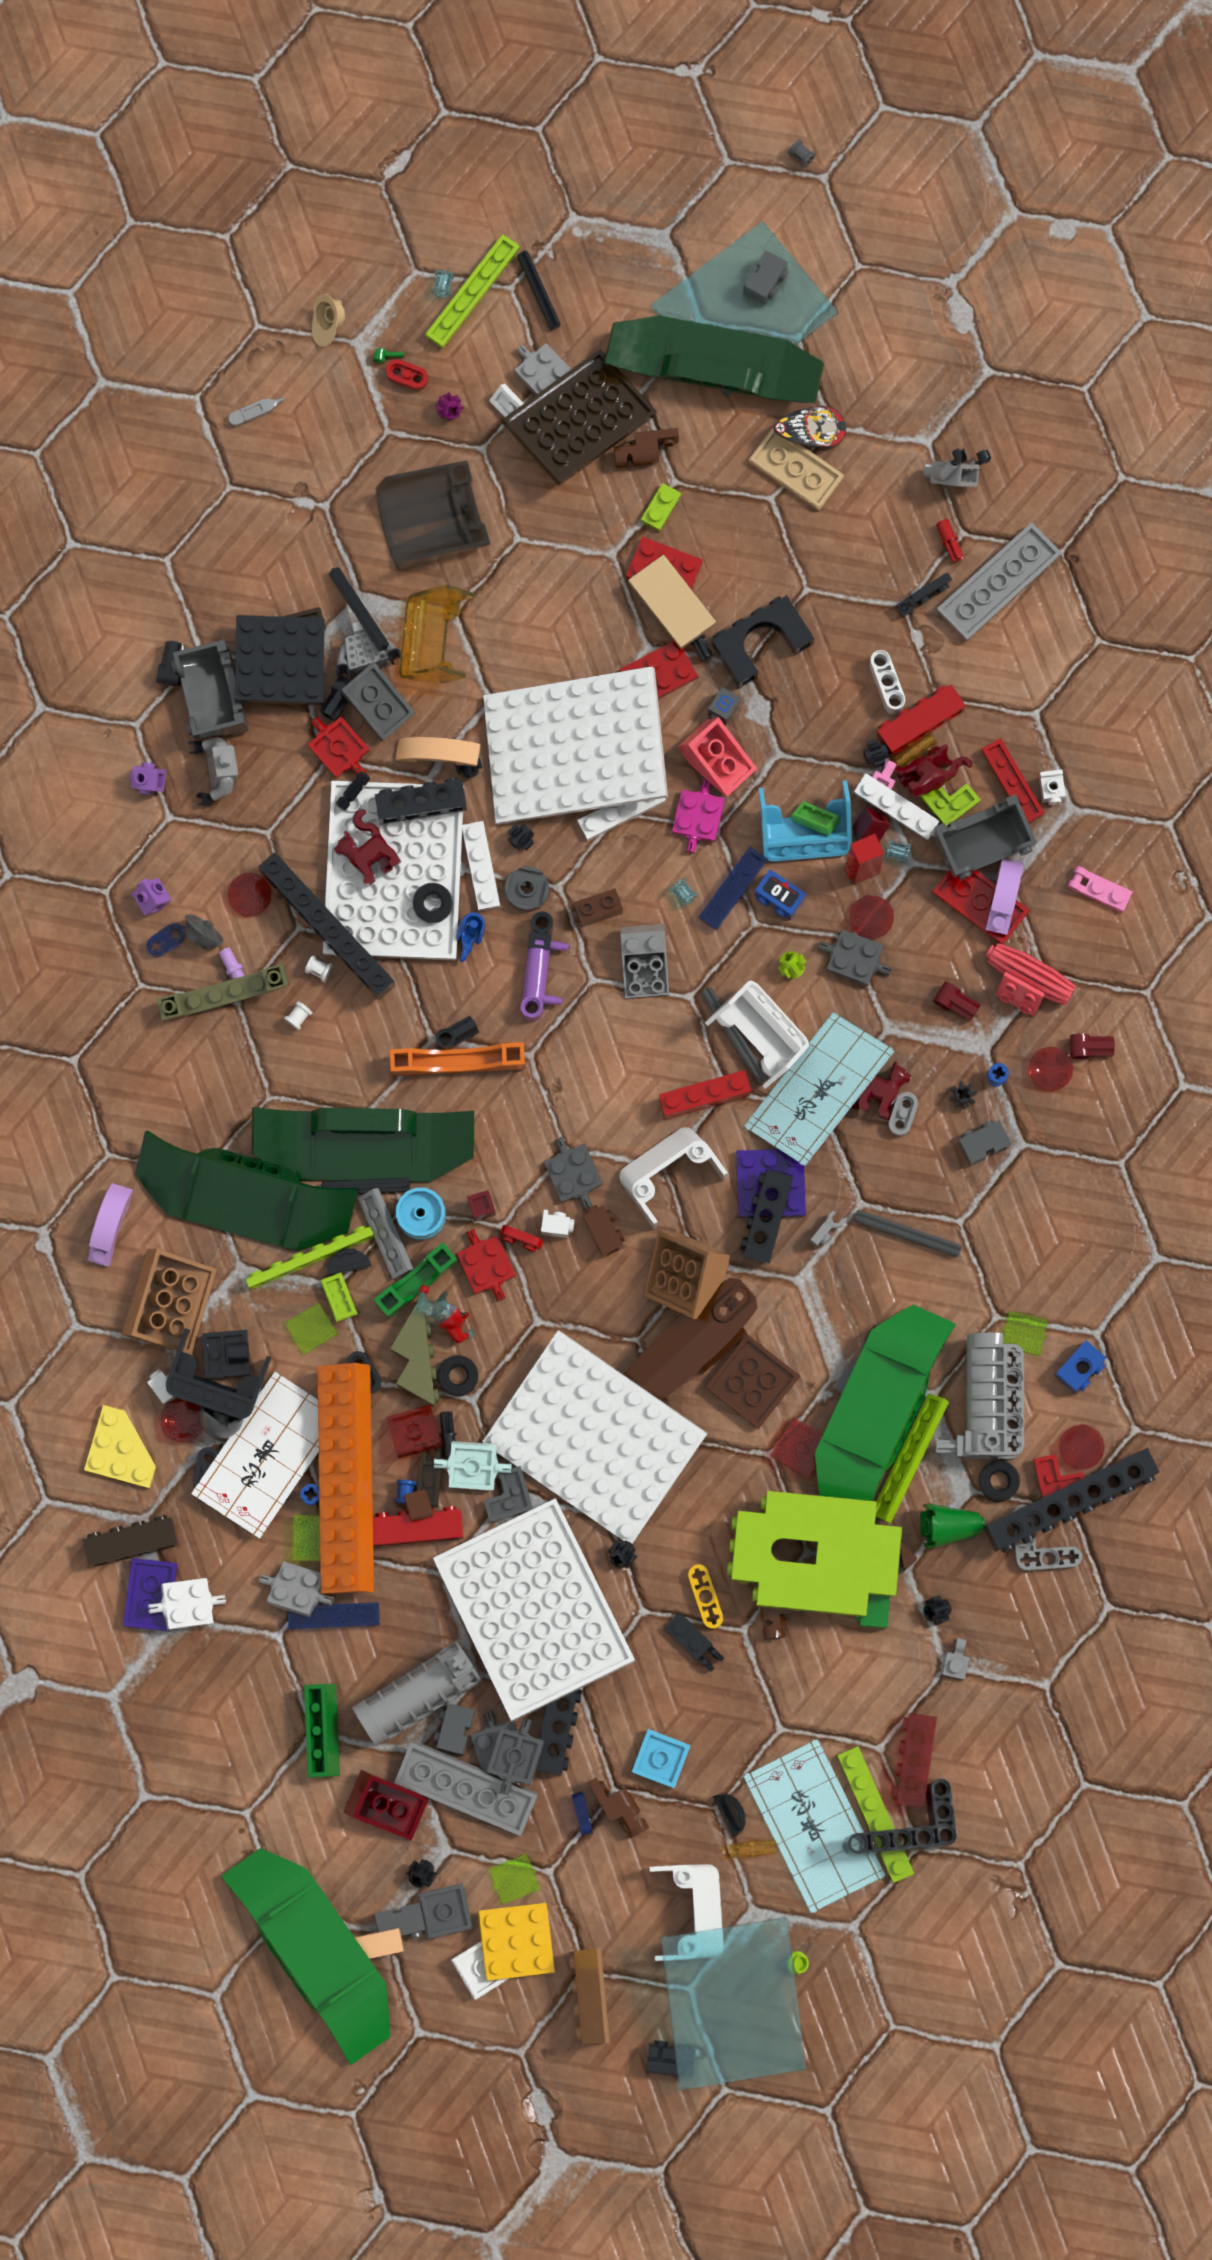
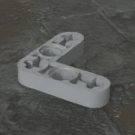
M1024 1504L1018 1505V1506L1013 1510V1512H1015V1511H1017V1510H1019V1509H1021V1508H1023V1507H1025V1506H1027V1505H1024ZM1030 1515L1027 1518V1522L1031 1527H1034V1517ZM1013 1526V1536L1016 1537L1017 1529ZM1035 1538L1030 1540L1028 1544H1022L1020 1541L1014 1543L1016 1565L1023 1571L1073 1568L1082 1561V1553L1076 1547L1036 1549ZM1058 1551H1062L1061 1556H1067L1069 1551H1073V1554L1077 1555L1078 1559H1075L1073 1564L1070 1563L1069 1559L1062 1560L1063 1565H1059L1060 1557ZM1050 1552L1055 1556L1053 1565H1046L1043 1562V1555ZM1035 1553H1039L1038 1561L1040 1566H1036L1037 1561L1030 1562L1028 1567L1023 1562H1020L1024 1554H1028V1558H1036Z

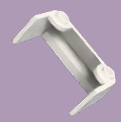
M748 981L705 1022L708 1026L717 1019L720 1025L728 1028L735 1024L764 1056L761 1060L762 1071L770 1076L762 1085L765 1089L784 1074L809 1047L806 1036L754 981Z
M680 1128L628 1164L620 1172V1183L653 1229L657 1228L658 1221L645 1204L655 1194V1187L649 1178L686 1153L689 1159L697 1164L708 1160L723 1181L727 1179L728 1172L710 1147L690 1128Z
M710 1864L649 1867V1872L673 1871V1879L677 1886L680 1888H693L695 1935H687L679 1940L678 1955L655 1956V1961L718 1956L723 1950L718 1870Z

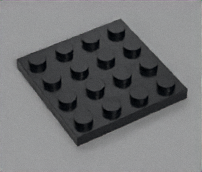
M236 615L235 702L323 705L325 618Z

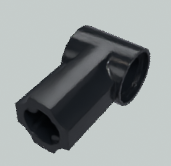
M165 641L162 663L159 664L156 682L158 684L179 687L181 678L178 672H173L171 660H174L173 652L184 650V644L176 641Z
M342 675L333 684L331 694L319 710L320 713L332 721H336L349 703L340 692V689L350 680Z
M468 1016L448 1028L439 1030L436 1034V1047L438 1050H452L455 1046L479 1034V1030L471 1016ZM442 1036H448L452 1042L448 1045H443L439 1039Z

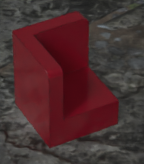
M865 807L854 823L853 830L859 840L876 834L880 842L890 827V823L882 811Z
M489 1190L467 1196L475 1222L496 1215Z

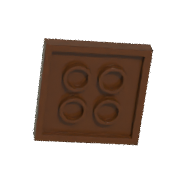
M747 1334L705 1388L759 1430L800 1378V1375Z

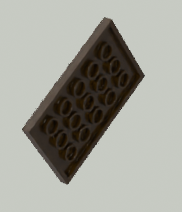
M601 349L502 420V424L558 486L652 419L657 413L618 368L604 364L605 354Z

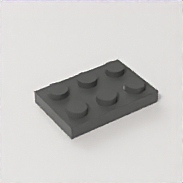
M371 662L340 689V692L380 741H384L415 714V711L375 662Z

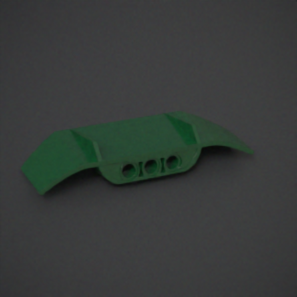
M660 315L614 322L604 359V364L645 376L766 399L816 404L824 367L823 361L807 353L787 339Z
M253 1107L252 1155L260 1160L288 1167L297 1175L299 1181L409 1178L410 1182L430 1183L474 1158V1111L416 1113L405 1109L320 1108L312 1111H291Z
M148 1130L144 1133L135 1173L153 1199L169 1216L295 1251L324 1243L339 1235L347 1234L358 1194L357 1188H325L301 1183L297 1175L288 1167L221 1148L205 1149L198 1154L169 1144Z

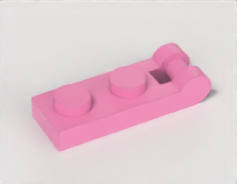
M1080 866L1075 867L1073 871L1075 875L1067 884L1069 889L1119 912H1124L1133 891L1097 876ZM1082 878L1088 881L1086 887L1080 884Z

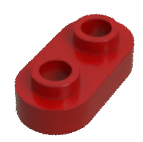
M399 359L390 361L386 367V374L391 382L417 391L424 389L428 384V374L421 367ZM395 370H400L401 374L394 375L393 372ZM417 377L421 378L419 383H415L413 380Z
M503 1225L499 1233L503 1236V1241L510 1244H515V1241L524 1244L523 1248L531 1252H536V1249L541 1250L544 1244V1240L507 1225Z

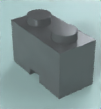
M767 250L764 251L757 263V273L751 272L743 288L744 294L764 305L767 304L769 299L773 300L778 292L776 287L780 281L783 283L789 274L787 270L788 262Z
M990 1120L981 1125L982 1129L976 1132L969 1130L960 1135L961 1139H959L958 1145L969 1167L985 1160V1157L990 1152L996 1155L1010 1148L1011 1142L1000 1120L995 1123L993 1120Z
M448 1703L447 1708L442 1707L439 1720L443 1721L441 1730H436L434 1743H437L436 1748L464 1755L468 1737L464 1736L466 1728L471 1729L475 1710Z
M420 1903L403 1906L402 1912L394 1913V1909L374 1913L379 1932L399 1928L401 1936L408 1935L409 1939L423 1936L422 1931L426 1930Z

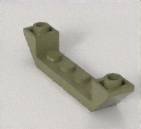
M279 964L262 969V971L193 991L161 997L157 999L161 1019L168 1020L271 993L289 986L284 964Z

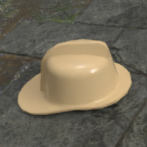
M320 294L314 302L312 336L317 345L326 347L333 341L336 329L344 323L345 310L340 300H333L327 294Z

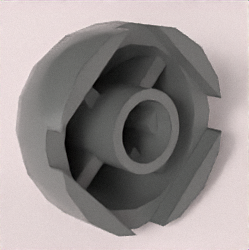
M203 1406L200 1407L198 1416L202 1430L211 1437L221 1439L232 1437L239 1431L244 1420Z

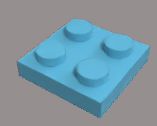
M648 1729L632 1773L674 1789L691 1745Z

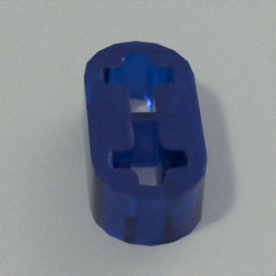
M172 923L153 935L146 944L149 954L153 957H161L181 944L185 939L184 929L180 924ZM172 929H174L175 931L180 930V932L178 933L180 936L179 938L176 939L175 937H171L169 940H167V938L172 935ZM165 941L163 944H161L160 951H157L156 949H154L153 951L151 950L153 948L154 942L160 944L161 942Z
M583 1791L573 1793L572 1798L581 1835L593 1834Z

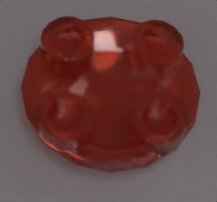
M256 873L239 875L231 882L228 888V900L231 907L244 917L260 914L270 905L272 900V891L269 883L264 877Z
M865 895L853 905L850 913V923L854 931L867 939H878L886 935L894 922V911L891 905L884 898L875 895Z
M1046 1047L1034 1054L1030 1060L1029 1072L1037 1086L1044 1090L1054 1091L1061 1089L1069 1083L1073 1074V1064L1068 1052L1056 1047Z
M178 1398L164 1406L160 1424L168 1438L176 1442H189L201 1434L202 1428L198 1420L200 1405Z
M1079 1424L1066 1430L1061 1437L1059 1448L1062 1458L1068 1465L1082 1470L1089 1469L1098 1464L1103 1457L1105 1444L1097 1430L1086 1424Z

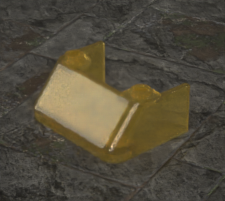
M446 584L413 593L408 597L405 606L401 644L403 660L401 661L400 659L399 675L401 678L436 683H448L466 678L465 673L453 669L451 662L444 661L448 621L453 620L459 615L461 610L460 601L474 598V593Z

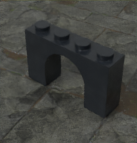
M787 595L783 598L780 596L774 598L766 608L762 609L760 607L750 614L751 617L745 620L743 618L732 624V628L725 631L723 629L713 636L711 646L739 689L758 678V670L744 649L746 637L755 629L771 628L778 631L794 655L814 645L815 638Z

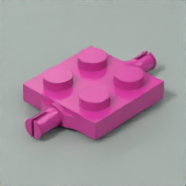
M703 779L701 791L682 790L672 833L689 839L686 852L689 853L690 850L691 853H695L697 841L716 842L726 801L725 798L716 797L709 793L711 783L706 779Z

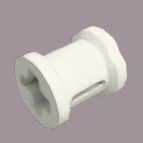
M312 955L304 972L307 974L311 973L321 978L322 982H326L332 971L333 964H326Z
M297 1001L295 1003L296 1007L288 1016L284 1017V1020L299 1031L301 1029L300 1025L313 1012Z

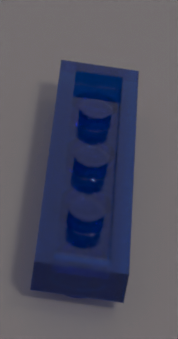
M749 847L698 919L717 931L768 859L752 847Z
M379 1602L333 1604L332 1606L327 1604L316 1605L310 1618L288 1611L289 1630L380 1626Z

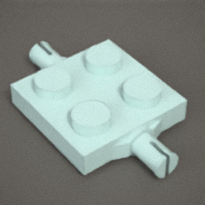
M457 1441L451 1442V1454L448 1460L434 1459V1468L447 1469L449 1487L494 1490L497 1472L511 1474L512 1464L498 1463L496 1457L497 1444Z

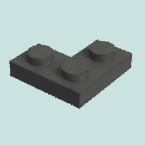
M521 1466L511 1468V1474L499 1472L505 1494L483 1500L490 1523L533 1509Z

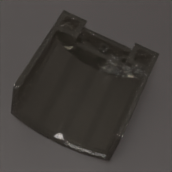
M467 461L386 476L375 488L384 536L398 571L490 545L485 523H481L471 483L473 480Z

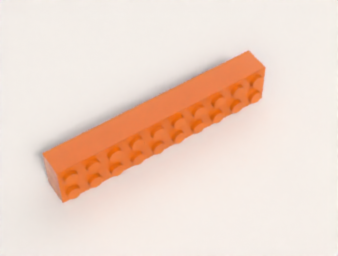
M348 1363L317 1366L321 1594L374 1592L370 1365Z

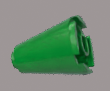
M931 1503L922 1506L926 1509L920 1513L921 1537H926L927 1543H923L926 1549H934L979 1536L984 1530L985 1520L978 1512Z

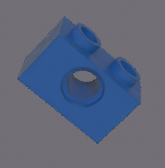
M1085 1340L1054 1376L1074 1394L1078 1389L1083 1392L1091 1383L1088 1378L1093 1373L1098 1375L1106 1366L1103 1363L1106 1357ZM1078 1363L1086 1364L1088 1372L1085 1374L1079 1373L1076 1365Z

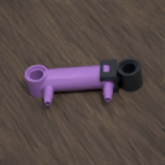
M544 911L533 915L531 919L533 932L529 933L521 1014L525 1020L535 1022L542 1017L544 1004H562V998L545 995L551 950H568L569 944L552 941L553 918ZM545 920L548 922V926L545 929H540L536 926L537 922ZM534 1004L538 1007V1010L535 1013H528L526 1007Z

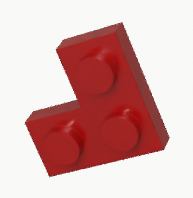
M1056 1454L1033 1459L1041 1498L1084 1479L1083 1472L1061 1476Z

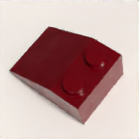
M361 1770L343 1812L355 1819L412 1841L429 1798Z

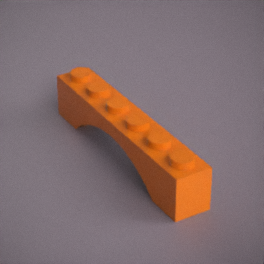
M524 1042L501 1043L485 1047L452 1050L390 1049V1070L392 1076L525 1069Z

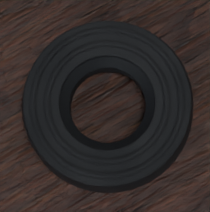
M424 884L413 896L414 912L425 922H441L448 917L452 910V896L448 889L441 884ZM436 895L441 899V906L438 910L429 911L425 908L424 900L427 896Z
M454 1355L445 1359L440 1365L438 1381L446 1393L453 1396H463L475 1388L478 1382V1370L474 1362L468 1357ZM455 1367H461L467 1373V1378L462 1384H454L449 1378L450 1371Z
M998 1460L988 1463L979 1475V1487L982 1493L988 1499L997 1502L1012 1498L1020 1485L1018 1471L1006 1461ZM1001 1472L1007 1476L1008 1485L1002 1490L993 1488L990 1479L994 1473Z

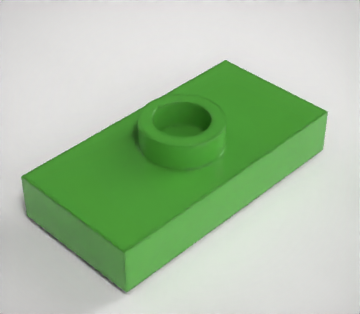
M804 801L801 802L791 815L792 821L827 836L832 833L841 821L840 816Z

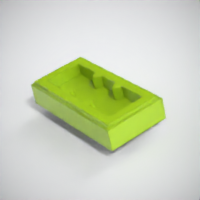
M342 1272L320 1280L337 1323L358 1315Z

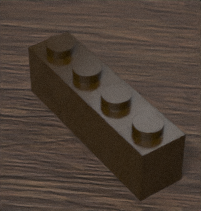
M167 1515L153 1518L154 1522L145 1524V1521H138L132 1523L130 1528L123 1529L122 1526L109 1529L110 1533L101 1535L100 1532L88 1534V1538L83 1539L88 1566L93 1568L179 1546L173 1519L171 1517L167 1518Z

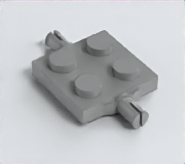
M547 343L533 353H530L523 344L516 350L525 360L514 370V374L535 395L571 370Z
M283 1561L279 1573L274 1578L261 1574L259 1579L260 1584L271 1586V1592L267 1599L268 1605L310 1618L314 1607L319 1602L330 1606L334 1602V1596L321 1594V1573Z

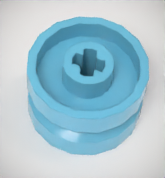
M414 1188L400 1197L396 1206V1218L401 1231L407 1237L426 1241L434 1238L442 1231L446 1222V1211L442 1199L436 1192L427 1188ZM420 1210H423L425 1213L422 1217H419L416 1214H420Z

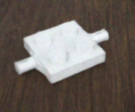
M207 1578L161 1584V1603L148 1604V1609H150L148 1612L149 1614L162 1612L166 1619L167 1630L213 1624V1605L226 1604L224 1594L211 1596Z

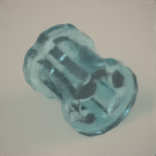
M436 270L435 287L432 288V294L443 298L450 297L451 280L454 279V274L447 270Z
M890 839L885 858L893 857L903 860V863H907L911 844L905 845Z
M685 878L680 879L669 890L671 893H675L682 901L683 907L688 906L698 897V893L688 886Z

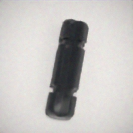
M359 772L356 780H353L344 791L343 797L340 796L337 800L336 805L343 811L347 810L350 806V801L353 802L362 791V786L369 782L370 777L366 773Z

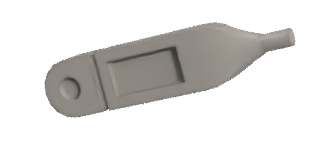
M284 397L280 399H262L232 412L229 415V423L233 427L242 426L245 423L271 413L285 399Z

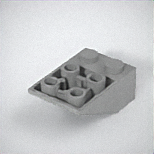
M664 924L619 927L625 998L669 995Z

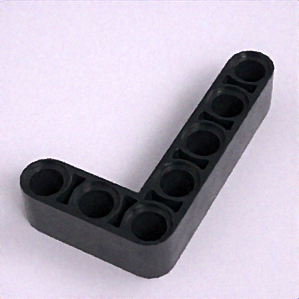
M939 1778L926 1786L925 1793L930 1826L855 1833L844 1839V1852L849 1856L942 1848L953 1844L957 1838L950 1783L945 1779ZM935 1784H938L939 1786H941V1788H942V1795H941V1796H939V1795H937V1794L935 1793V1791H934V1786H935ZM938 1807L944 1809V1819L937 1815ZM941 1830L946 1831L948 1834L947 1842L940 1838ZM919 1832L926 1836L925 1844L918 1841ZM897 1834L903 1837V1846H899L896 1843ZM874 1837L881 1839V1848L875 1847L873 1843ZM852 1839H856L859 1842L860 1848L858 1851L852 1848Z

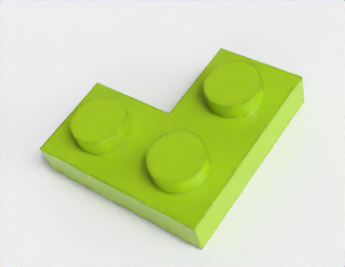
M965 784L951 796L942 787L920 796L942 824L945 823L946 827L949 822L957 821L981 802V799L968 784Z

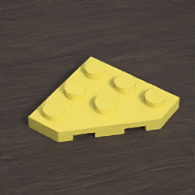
M103 1405L84 1471L150 1489L156 1465L130 1418L124 1410Z

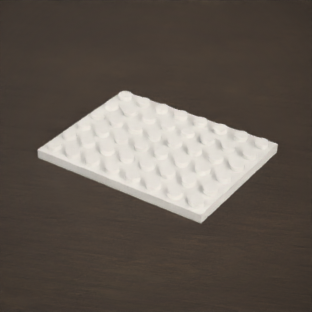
M653 666L483 695L495 822L497 825L668 797L656 676Z
M332 781L326 908L372 957L456 960L463 811L380 825L375 794H378L383 789L397 791L407 785H413L414 788L423 785L368 782L365 786H362V791L354 801H350V806L347 810L343 811L337 807L336 802L340 796L343 797L344 791L352 781ZM442 792L436 798L439 801H445L448 798V794ZM418 796L414 802L421 805L427 799L423 796ZM396 800L393 806L401 808L405 802L403 800ZM360 809L366 810V814L361 818L362 822L375 824L386 843L395 850L401 860V863L394 866L393 870L386 875L383 873L382 864L379 861L371 865L370 867L376 882L368 887L363 883L364 876L353 868L348 858L343 855H337L334 851L338 841L344 836V831H347L354 839L357 848L372 837L371 832L360 831L353 824V815ZM427 883L443 885L452 896L453 906L450 914L438 923H428L421 920L413 909V896L415 892ZM429 895L424 900V906L429 911H436L441 906V899L436 895ZM323 941V955L337 956Z
M558 1330L483 1440V1443L497 1444L498 1454L517 1467L521 1466V1469L614 1535L623 1541L626 1540L633 1544L708 1433Z
M556 1498L433 1558L512 1722L635 1662Z

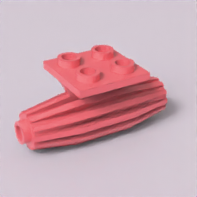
M998 943L997 946L992 945L986 955L989 958L988 963L1004 975L995 995L1003 1002L1010 1003L1019 1008L1025 1014H1030L1034 1017L1043 998L1066 1006L1076 989V985L1057 970L1025 952Z

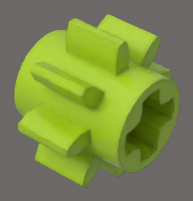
M788 951L779 960L781 965L778 969L787 978H798L806 969L804 966L806 960L797 951Z

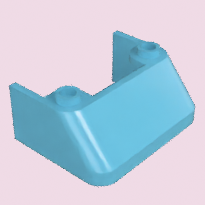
M847 780L842 781L843 799L832 800L826 805V811L840 816L841 820L829 836L792 821L791 817L782 818L781 809L776 805H766L763 788H758L761 834L765 858L769 861H786L848 854L850 844H852L851 800Z

